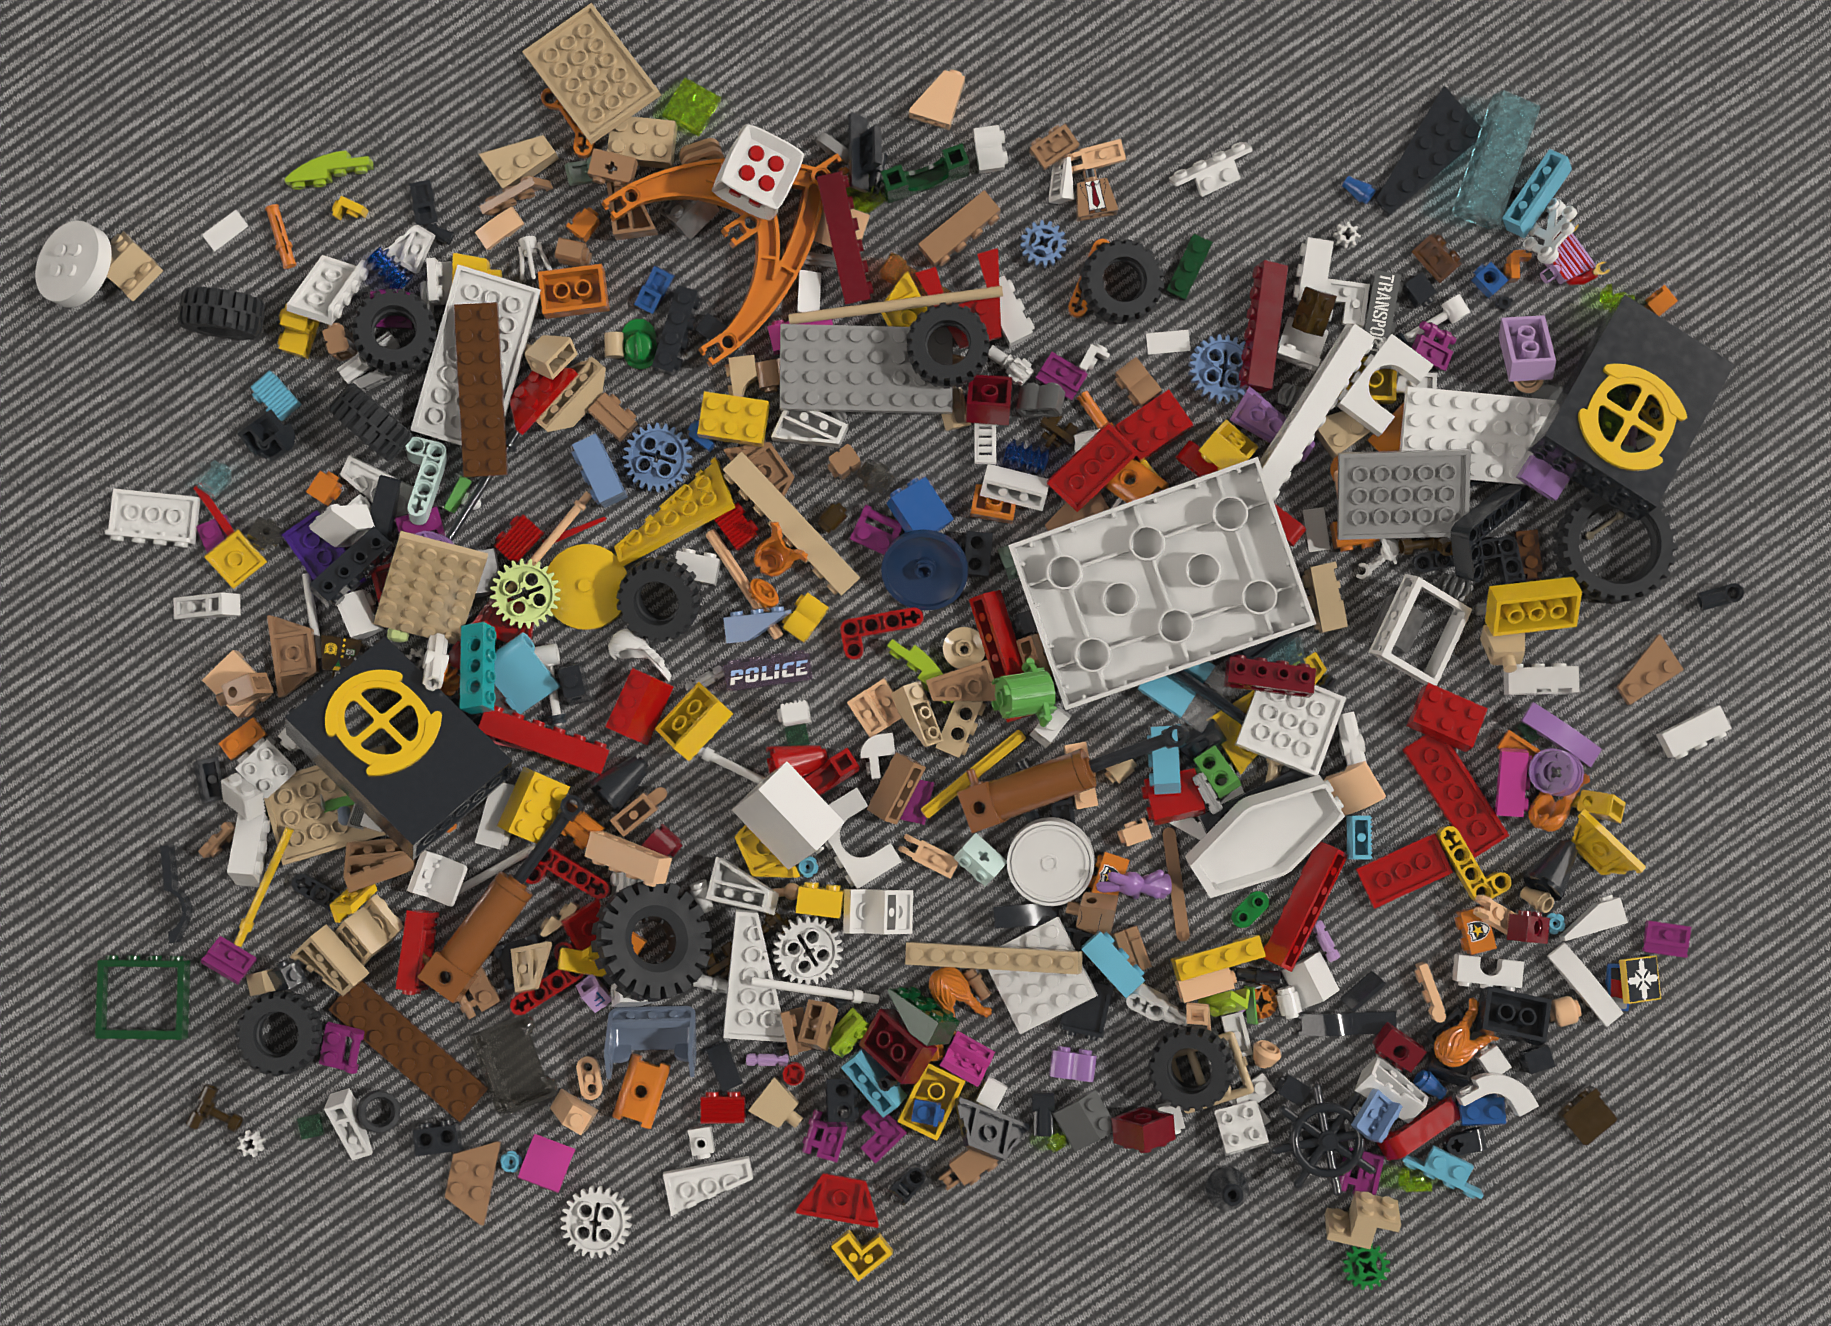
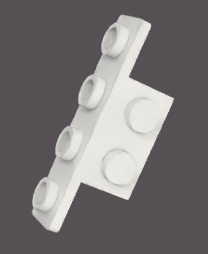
M1246 142L1236 143L1232 145L1231 149L1225 152L1219 151L1208 160L1197 161L1193 164V167L1176 171L1173 176L1169 177V180L1177 187L1194 179L1199 194L1203 197L1241 179L1234 160L1252 152V147Z

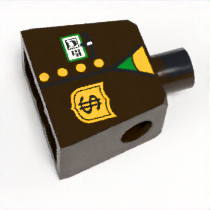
M322 635V669L332 671L333 679L342 667H348L353 663L354 658L358 654H364L367 641Z

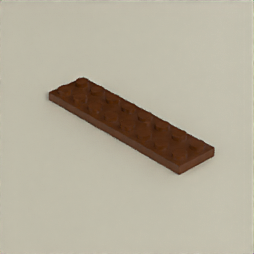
M497 302L454 304L463 476L465 478L508 475L499 306Z
M364 980L344 996L340 995L329 1008V1011L345 1025L363 1030L365 1032L363 1040L459 1122L465 1118L489 1089L486 1084Z

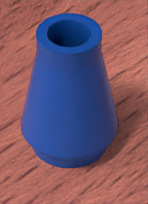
M1348 176L1342 185L1359 203L1367 204L1375 193L1372 185L1354 179L1351 176Z
M1423 1069L1414 1078L1413 1083L1419 1090L1438 1099H1442L1445 1096L1447 1089L1442 1086L1430 1071Z

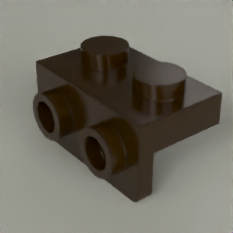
M1306 286L1299 302L1292 328L1323 337L1337 296Z

